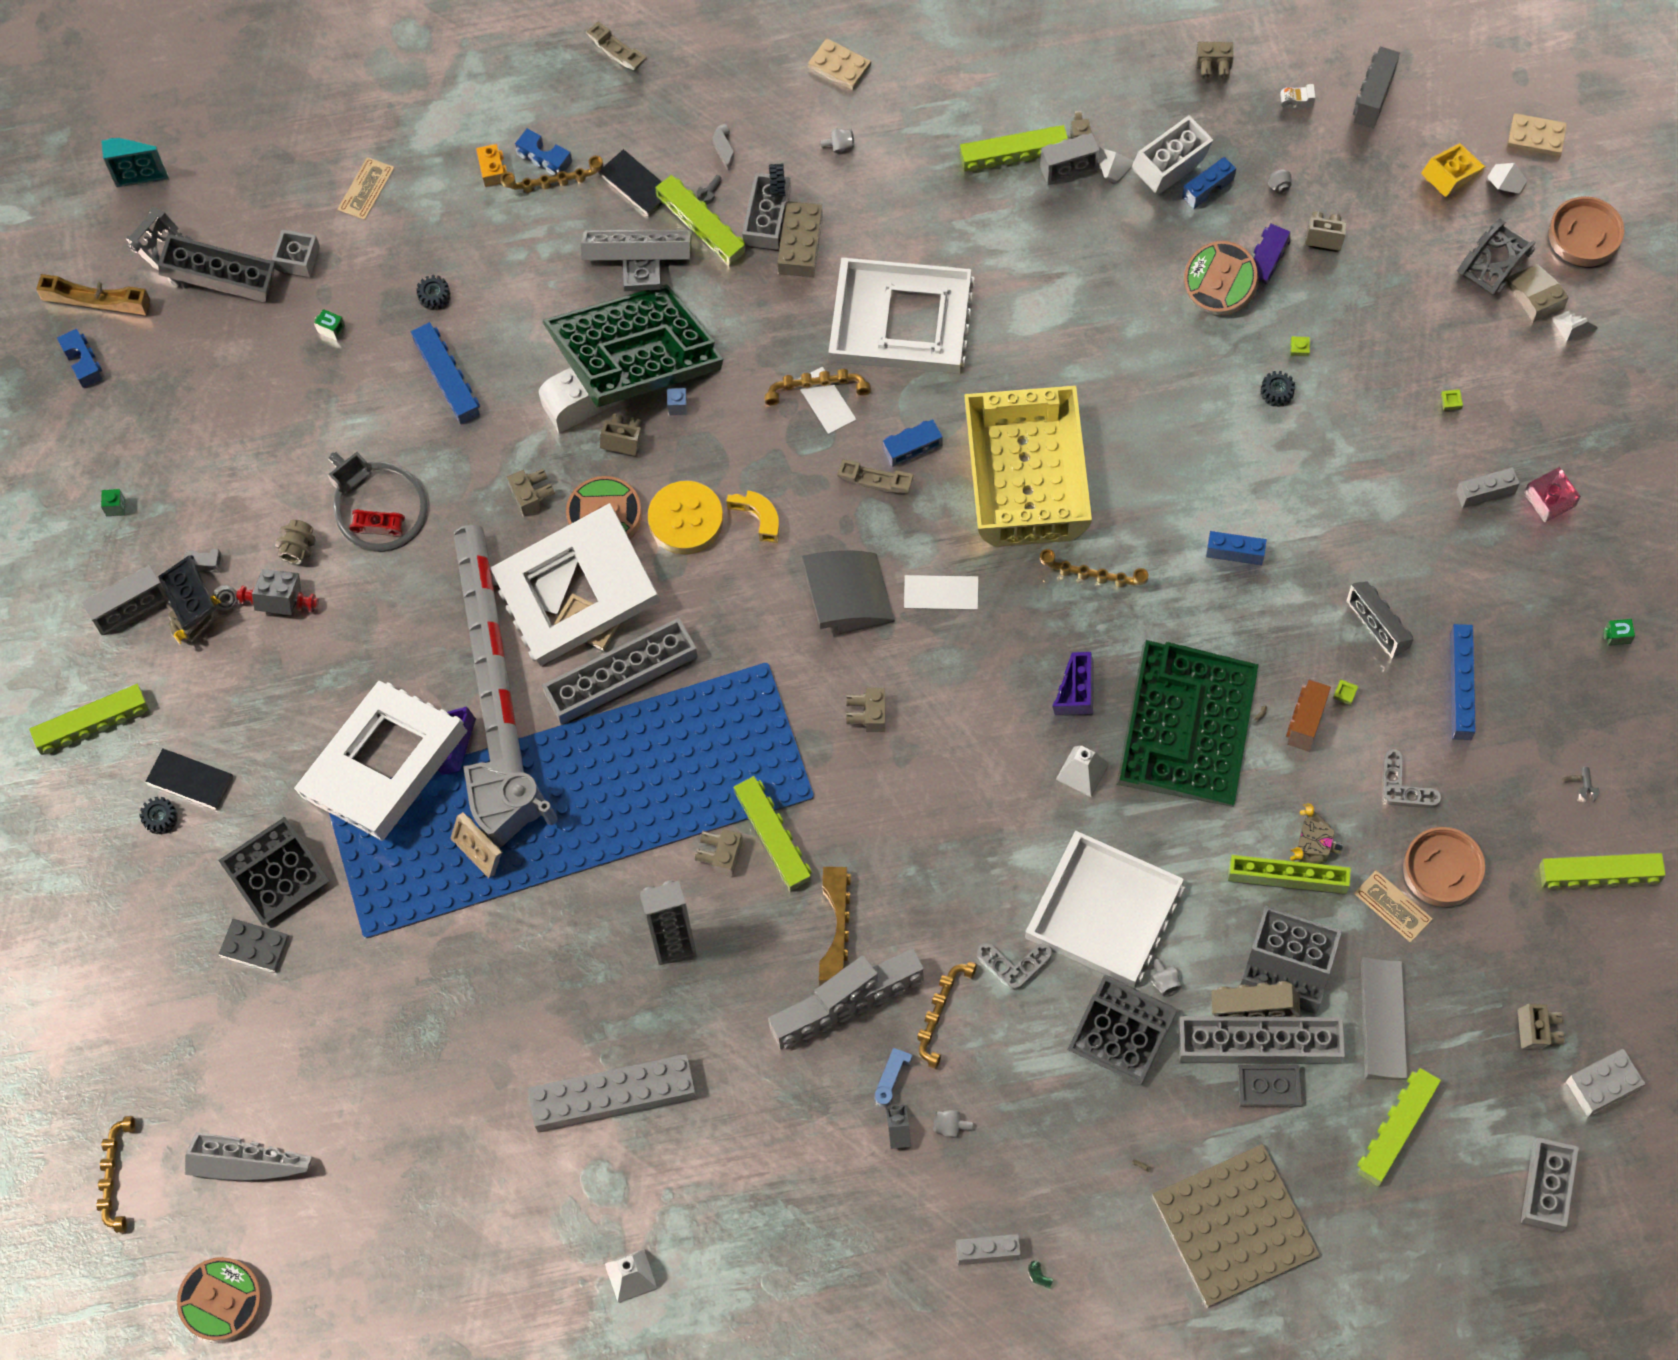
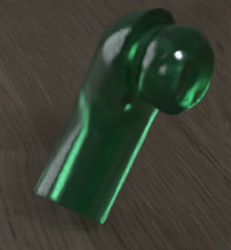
M1036 1260L1031 1261L1028 1265V1273L1031 1280L1038 1285L1050 1289L1053 1278L1043 1275L1040 1262Z

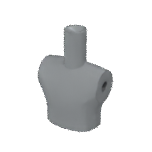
M833 129L832 138L822 140L821 147L833 146L835 153H843L847 149L854 148L855 142L852 129Z
M1159 959L1154 960L1152 964L1157 973L1151 975L1152 984L1159 989L1163 996L1177 993L1182 987L1178 980L1177 970L1174 967L1164 969Z
M936 1111L933 1131L946 1137L957 1138L959 1129L972 1130L973 1123L960 1121L959 1111Z

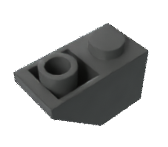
M894 1104L886 1107L890 1148L911 1147L906 1105Z

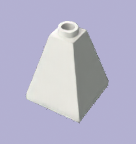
M1074 746L1056 780L1091 797L1109 763L1097 753L1083 746Z
M644 1249L605 1263L618 1303L657 1289Z

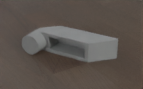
M723 124L717 127L715 131L713 145L727 170H729L734 159V151L725 135L730 134L728 126Z

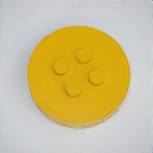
M694 481L671 483L658 491L649 505L648 523L650 532L654 540L662 548L672 553L687 555L701 552L711 546L721 533L723 511L720 500L709 487Z

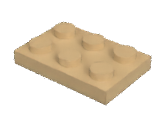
M827 38L808 62V67L851 90L854 89L871 66L870 60Z
M1514 113L1507 147L1561 157L1567 123Z
M572 594L554 625L594 603ZM620 624L586 641V643L604 651Z
M464 813L459 814L450 839L488 878L495 875L502 852L474 824L471 818H468Z

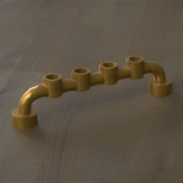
M598 155L590 157V169L587 170L577 168L571 173L560 171L555 176L541 175L539 179L533 180L524 178L522 182L517 183L513 173L505 172L501 175L500 179L504 187L513 190L523 189L527 193L532 192L535 186L549 189L551 183L556 182L560 186H566L569 182L568 180L572 179L582 183L586 180V177L596 174L603 168V159Z
M840 369L837 371V375L830 376L829 371H821L819 377L812 378L810 373H803L801 379L796 380L793 379L792 375H785L782 378L783 381L775 382L769 387L768 393L764 395L766 405H777L780 402L779 394L775 392L777 389L791 390L794 387L800 386L809 388L817 384L828 386L835 382L846 384L849 381H857L856 393L858 395L869 394L871 387L870 383L866 382L861 375L857 373L848 374L847 369Z
M1044 549L1040 553V562L1052 569L1059 570L1063 576L1075 573L1082 580L1087 579L1089 576L1095 577L1101 584L1106 583L1107 580L1114 581L1117 587H1124L1126 584L1144 585L1148 581L1149 574L1143 568L1136 569L1133 577H1127L1123 572L1113 574L1108 573L1106 569H1090L1087 565L1074 566L1068 561L1055 562V553L1051 549Z
M969 961L967 965H955L950 969L947 976L942 975L939 986L942 987L940 994H934L932 1004L935 1005L933 1012H927L924 1022L928 1023L926 1030L920 1029L917 1040L921 1041L919 1054L923 1060L928 1062V1067L938 1068L941 1054L934 1051L931 1055L928 1054L927 1046L931 1042L933 1031L939 1022L941 1011L945 1007L947 996L954 984L955 976L959 972H964V977L973 979L977 969L976 963Z
M124 1116L122 1121L113 1124L109 1130L108 1139L102 1140V1150L107 1151L106 1159L100 1160V1170L105 1171V1177L98 1181V1189L103 1191V1199L97 1200L96 1208L97 1211H101L104 1225L114 1229L115 1233H125L127 1230V1219L125 1216H116L114 1220L110 1219V1211L112 1210L111 1193L114 1189L113 1171L116 1168L115 1151L118 1146L116 1136L120 1129H123L125 1133L135 1131L136 1122L134 1116Z

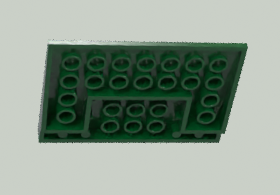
M668 284L660 286V289L644 290L543 319L545 328L597 408L709 374L722 368L724 359L714 348L715 341Z
M1145 640L1142 646L1116 785L1234 807L1259 664L1167 641L1165 644Z

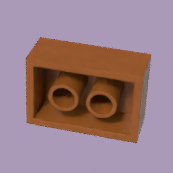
M1308 680L1307 686H1302L1286 737L1289 738L1287 745L1310 752L1331 686Z

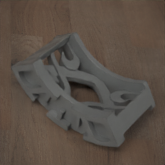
M152 207L148 211L150 214L131 236L126 237V240L130 243L129 247L136 253L138 252L149 264L158 270L160 257L157 249V240L161 242L166 241V238L159 236L158 233L163 235L162 231H166L170 235L189 240L193 239L188 235L186 237L182 236V233L177 231L179 227L165 212ZM156 221L153 230L149 229L153 222ZM147 232L151 235V238L144 237L143 239L146 240L147 244L142 245L139 242V238ZM168 278L169 282L175 287L179 285L185 289L187 286V282Z
M1502 219L1495 221L1491 225L1490 230L1480 237L1477 241L1479 246L1468 253L1457 269V272L1462 275L1464 274L1493 295L1497 292H1502L1507 284L1505 283L1507 278L1523 259L1533 254L1535 250L1533 246L1536 243L1534 240L1529 242L1504 226L1506 222ZM1487 246L1493 248L1506 246L1509 256L1508 260L1490 263L1491 252ZM1480 255H1485L1487 257L1486 263H1483L1485 258L1481 259ZM1469 270L1482 272L1480 278ZM1490 271V281L1492 276L1498 277L1497 282L1493 286L1483 280L1486 272Z

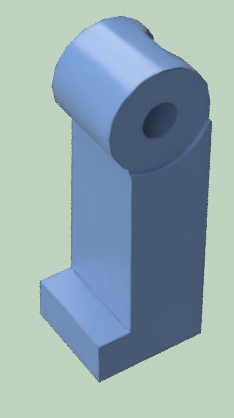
M893 1048L875 1092V1101L880 1107L891 1105L893 1101L892 1092L903 1065L910 1066L912 1062L911 1054Z

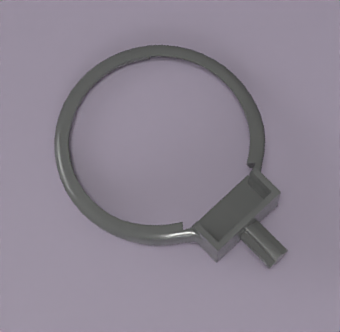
M337 452L330 454L331 456L328 459L336 467L328 474L331 484L336 488L333 500L334 517L340 532L347 540L366 550L388 551L406 544L416 536L422 528L427 515V498L423 487L413 475L391 463H367L358 452L354 453L347 460H344ZM371 470H389L399 473L411 481L419 494L420 513L416 523L408 533L392 542L370 543L363 541L346 528L341 518L340 503L342 495H345L370 475Z

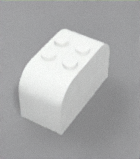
M1188 115L1141 149L1136 155L1132 169L1156 194H1160L1194 170L1202 162L1210 149L1213 139Z
M571 367L549 378L539 389L542 407L559 434L623 401H617L597 408Z

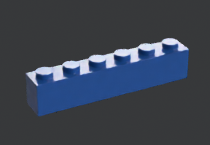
M429 322L410 331L415 345L459 423L463 424L479 416L478 408L481 407L476 397L473 398L471 396V393H473L468 383H464L463 379L465 378L462 371L456 369L455 365L457 364L453 355H448L447 351L449 349L445 341H440L439 337L441 335L437 327L433 328Z
M1454 624L1450 632L1452 740L1472 741L1475 734L1473 625Z

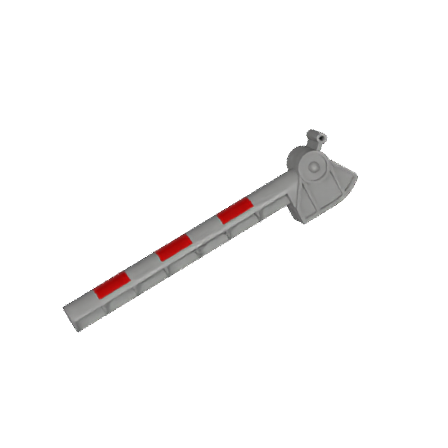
M465 525L454 531V540L490 762L465 766L464 773L469 805L475 821L493 844L502 847L528 822L536 820L540 815L544 817L549 825H554L557 822V816L550 803L544 800L534 779L524 773L484 529L479 525Z

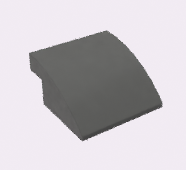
M839 550L802 556L820 629L837 626L839 634L895 622L876 553Z
M283 817L218 860L262 925L329 882V879L286 817Z
M1265 906L1240 985L1254 987L1260 983H1268L1269 985H1277L1278 982L1282 981L1292 983L1300 995V1009L1317 1014L1342 931Z
M1104 975L1096 993L1091 997L1068 1050L1142 1085L1178 1009L1108 975Z

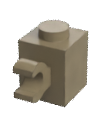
M1075 111L1074 121H1071V139L1077 138L1082 134L1087 135L1091 133L1089 119H1083L1082 111Z

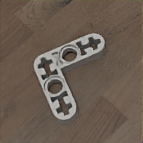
M1396 749L1387 751L1383 765L1384 802L1395 806L1437 807L1441 800L1439 791L1432 788L1402 786V754ZM1391 755L1395 756V759H1397L1395 761L1394 767H1391L1392 760L1389 759ZM1395 773L1398 776V780L1390 781L1387 775ZM1390 792H1393L1395 795L1394 799H1391ZM1401 792H1404V793H1403L1402 800H1400V798H1401L1400 794H1401ZM1412 792L1416 794L1417 800L1409 801L1406 795ZM1421 794H1423V797H1422V798H1423V801H1422V802H1420ZM1429 795H1433L1434 802H1430Z
M982 944L977 951L980 962L1009 989L1014 991L1022 988L1051 959L1052 954L1051 948L1048 945L1039 944L1014 967L991 944ZM982 950H990V956L994 959L992 964H990L991 958H989L987 955L984 957L982 956ZM1039 950L1042 952L1046 950V957L1041 956L1037 963L1035 959L1039 956ZM1003 962L1006 965V969L1002 972L995 969L996 963ZM1030 962L1034 965V970L1027 972L1023 969V965ZM1017 970H1020L1022 975L1018 979V984H1011V977L1015 979L1019 975Z

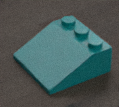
M119 137L101 140L103 159L116 187L169 179L156 146Z

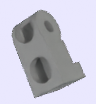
M211 549V553H198L191 550L184 554L183 559L190 556L198 572L220 573L223 556L219 549Z

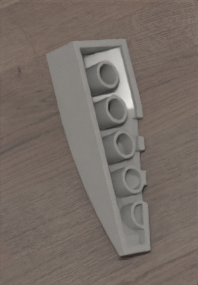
M196 1132L185 1153V1175L208 1177L216 1180L277 1178L307 1172L312 1157L291 1151L281 1153L278 1148L272 1146L266 1149L259 1147L257 1142L244 1143L242 1138Z

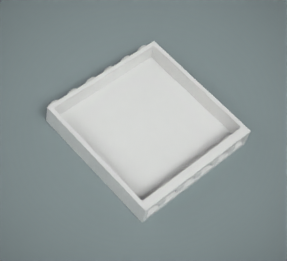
M1075 831L1026 930L1025 938L1037 944H1046L1052 951L1134 988L1136 983H1141L1145 972L1142 970L1144 966H1149L1153 955L1150 953L1152 949H1157L1161 938L1158 936L1160 932H1165L1169 921L1166 920L1168 915H1173L1177 904L1174 903L1176 898H1181L1185 887L1182 886L1184 879Z

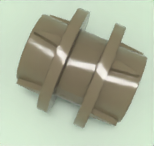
M294 519L290 520L288 525L281 526L279 530L281 537L275 541V546L279 549L277 556L292 564H300L303 558L310 557L312 553L310 546H313L316 542L315 536L312 535L314 528L304 521Z

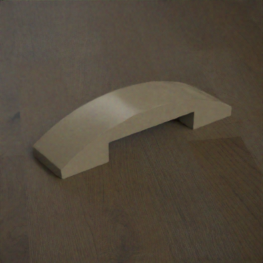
M599 21L586 32L602 51L629 69L635 70L647 60V57L637 49H630L611 34V30Z
M842 459L837 477L866 488L900 493L909 492L914 474L897 470L895 473L862 467L859 462Z

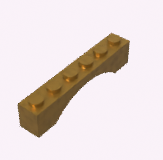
M46 274L40 275L36 288L43 301L146 315L151 300L146 289L130 286L120 289H102V294L96 299L94 296L97 292L96 288L86 287L59 276Z
M823 866V892L829 898L834 908L837 926L830 948L819 961V986L843 970L844 961H848V949H845V942H849V930H845V923H849L850 911H846V904H850V892H847V885L851 886V874H847V867Z

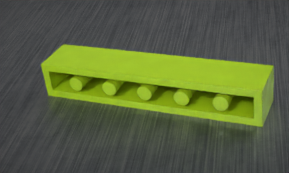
M1059 125L960 144L959 154L964 172L976 171L982 168H993L998 165H1009L1013 162H1025L1030 159L1041 158V148L1049 144L1060 143L1068 139L1065 126Z
M671 174L656 186V196L728 266L745 253V243L742 238L736 237L732 229L728 225H724L717 214H712L708 210L707 205L696 198L693 191L687 190L679 178H675Z
M137 683L31 727L29 731L41 755L49 754L59 747L71 745L78 739H85L95 732L107 730L114 724L124 723L133 716L143 715L145 711L149 710V707Z
M753 776L734 786V793L789 891H792L811 881L810 874L812 871L807 863L804 864L802 862V853L798 846H793L791 842L793 837L789 830H784L782 817L779 813L775 814L773 801L770 797L766 798L762 782L760 780L757 781Z
M1662 853L1542 859L1539 865L1542 888L1548 887L1551 890L1566 886L1570 889H1575L1587 885L1590 888L1599 887L1600 885L1616 887L1620 884L1636 886L1640 883L1656 885L1666 876Z
M1231 855L1228 881L1347 894L1350 887L1351 868Z
M1421 1068L1418 1069L1417 1073L1412 1071L1407 1080L1410 1085L1407 1090L1402 1088L1397 1097L1400 1100L1397 1107L1392 1105L1387 1114L1390 1117L1388 1122H1382L1377 1131L1380 1134L1378 1139H1372L1367 1147L1370 1151L1368 1156H1362L1357 1164L1360 1168L1357 1174L1378 1187L1441 1082L1440 1079Z

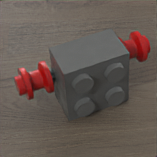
M262 569L257 583L252 590H247V587L242 585L236 594L240 604L251 601L254 611L291 615L295 605L297 611L308 608L309 612H314L319 605V599L316 598L315 594L311 593L309 597L304 596V593L301 592L299 573Z

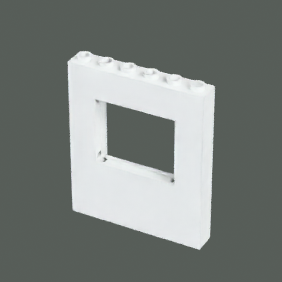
M841 258L829 346V362L960 374L961 367L965 365V356H962V352L966 351L967 340H964V335H968L969 324H966V319H970L971 308H968V303H972L973 292H970V287H974L975 278L971 276V269ZM891 290L941 295L935 343L885 338Z
M610 503L491 567L493 573L491 575L495 585H499L500 590L498 592L502 600H506L508 603L506 609L510 616L514 615L516 620L513 623L518 631H522L521 639L525 646H529L531 651L528 653L532 661H537L540 666L661 601ZM575 555L598 602L552 626L530 579Z
M378 681L294 789L303 799L383 841L463 738L467 730L463 726L464 722L457 716L451 717L443 709L439 711L428 702L426 704L423 703L417 696L411 697L403 689L397 690L388 682L385 684ZM384 719L423 738L392 779L353 760Z

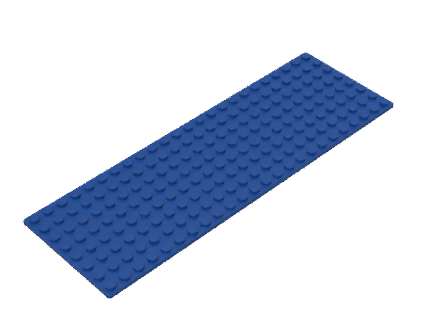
M762 663L518 738L524 773L534 779L544 800L550 803L555 812L557 822L554 825H549L541 815L536 820L528 822L507 843L499 847L502 852L495 875L490 878L450 839L456 818L461 813L471 818L480 829L470 809L464 767L490 762L488 748L466 754L460 771L441 775L437 770L383 841L331 813L329 815L362 935L364 938H370L702 834L703 830L709 832L748 820L747 814L734 793V786L753 776L757 781L760 780L765 788L763 792L766 798L770 797L773 801L774 811L812 800L814 794L768 663Z

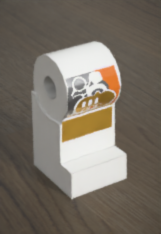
M1307 84L1303 88L1288 87L1282 89L1280 92L1282 107H1314V84Z

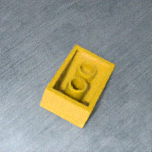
M1459 143L1432 157L1421 174L1438 189L1439 193L1447 197L1469 182L1485 166Z

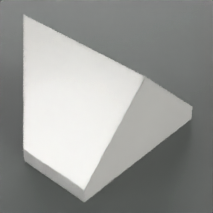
M1099 148V163L1104 178L1113 183L1118 182L1132 167L1134 161L1117 152Z
M1515 163L1496 164L1487 177V180L1491 181L1497 189L1514 192L1517 195L1521 193L1527 183V179Z
M1570 311L1552 318L1566 341L1598 328L1588 322L1587 318L1575 317V313L1570 314Z

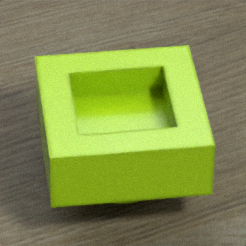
M1291 336L1290 356L1309 357L1310 337Z
M1460 389L1441 391L1443 411L1462 409L1463 402Z
M1340 679L1333 699L1351 705L1359 686Z

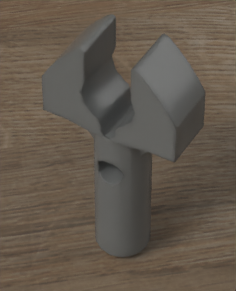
M716 175L707 188L699 187L697 199L700 201L702 196L708 195L703 202L705 204L712 203L715 199V195L712 192L720 183L722 177Z
M1584 766L1581 769L1584 787L1578 790V797L1586 803V793L1589 791L1592 795V803H1594L1600 793L1599 788L1592 786L1590 769Z

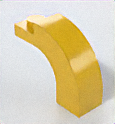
M747 490L746 497L740 494L727 496L728 510L749 512L759 519V541L778 543L780 533L778 514L773 504L766 497Z

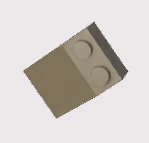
M1538 264L1517 272L1506 280L1532 322L1564 309L1569 298L1560 283Z

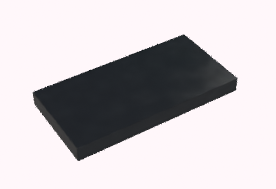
M624 149L598 171V174L647 216L663 204L656 196V186L662 181Z
M187 556L158 576L180 625L185 631L217 610L190 556Z
M162 748L145 782L148 785L216 810L233 775Z

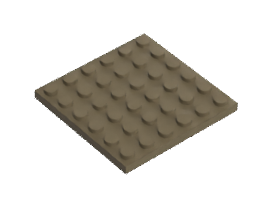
M1263 1144L1152 1194L1207 1308L1320 1256Z

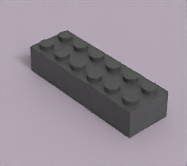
M167 234L158 263V274L160 276L261 302H266L275 272V261Z

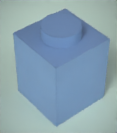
M686 388L667 389L669 416L687 415Z

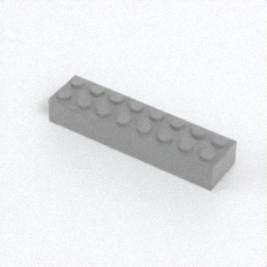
M677 618L543 684L542 688L562 725L697 658V650L680 618Z
M671 880L663 883L662 886H649L639 892L658 964L697 954L680 882Z
M912 948L874 966V970L878 973L877 983L872 988H865L861 991V995L856 1000L846 1002L844 1008L838 1013L833 1012L829 1015L814 995L768 1017L770 1030L780 1050L793 1047L801 1039L808 1040L814 1036V1033L830 1029L832 1024L837 1022L843 1023L855 1013L862 1014L868 1010V1007L874 1004L876 1006L881 1005L887 998L891 996L897 997L909 987L916 988L921 985L922 981H924V968L914 949Z
M1180 1016L1178 1021L1179 1062L1342 1063L1345 1057L1343 1017Z
M687 1054L528 1087L534 1127L537 1133L696 1099Z

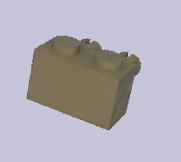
M1198 42L1196 69H1201L1202 79H1205L1206 74L1207 79H1211L1212 69H1219V79L1223 80V75H1225V80L1230 78L1229 69H1232L1234 57L1233 42Z
M1314 211L1312 217L1310 216L1306 230L1305 245L1341 251L1346 234V222H1341V216L1338 214L1337 218H1335L1336 214H1332L1329 220L1323 219L1322 212H1319L1318 215V211Z
M613 414L611 421H604L600 433V448L636 456L640 444L641 420L637 418L636 422H634L635 417L630 419L629 425L622 424L624 419L622 415L619 414L618 418H616L617 414Z
M543 468L529 475L523 469L507 476L509 487L523 516L540 510V500L555 495L551 483L536 490L532 488L533 485L548 479Z
M866 688L864 695L846 694L847 707L864 706L866 708L864 712H846V724H864L866 732H885V688Z
M722 829V833L718 835L703 830L700 843L717 846V850L713 853L698 848L697 854H695V861L711 864L713 873L733 877L743 843L742 833Z
M1527 1004L1519 1008L1518 1019L1521 1049H1542L1551 1044L1563 1045L1565 1038H1560V1036H1565L1564 1032H1550L1549 1024H1562L1563 1018H1558V1016H1562V1013L1548 1012L1547 1004Z

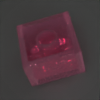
M1560 467L1529 482L1524 491L1525 496L1544 523L1576 507L1581 497Z

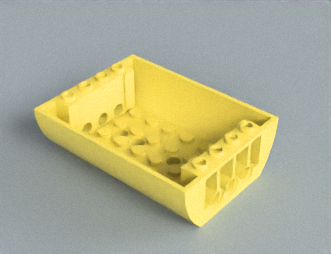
M1076 386L964 394L978 533L981 538L990 545L1000 547L1072 541L1082 535L1089 528L1092 516ZM1025 439L1028 443L1020 445L1018 440ZM1026 455L1029 457V460L1023 462L1019 458ZM1028 488L1031 489L1033 493L1031 495H1026L1023 493V490ZM1032 505L1035 509L1025 510V507Z

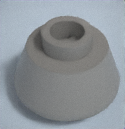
M1286 170L1274 172L1269 177L1268 185L1276 192H1287L1291 186V173Z
M228 585L216 588L212 596H215L221 603L216 604L215 607L220 610L233 608L237 603L236 590Z

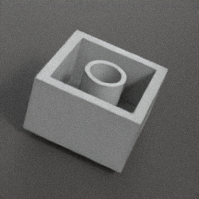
M282 229L271 259L275 261V270L310 277L320 248L317 236Z

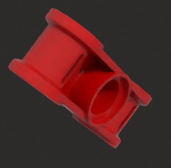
M360 509L352 511L353 521L349 526V530L354 533L381 534L395 537L402 535V522L405 521L403 514L364 511Z

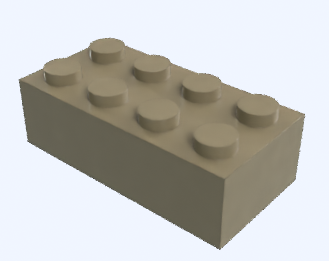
M786 202L777 263L778 274L814 278L823 219L822 204Z
M1286 981L1278 982L1277 985L1260 983L1254 987L1239 985L1237 988L1229 989V987L1222 986L1218 987L1217 990H1211L1212 1014L1215 1017H1301L1300 995L1293 984Z

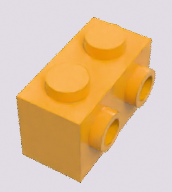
M497 144L476 148L485 187L502 184L501 175L507 172L506 165L501 164V161L504 160L502 150L498 151Z

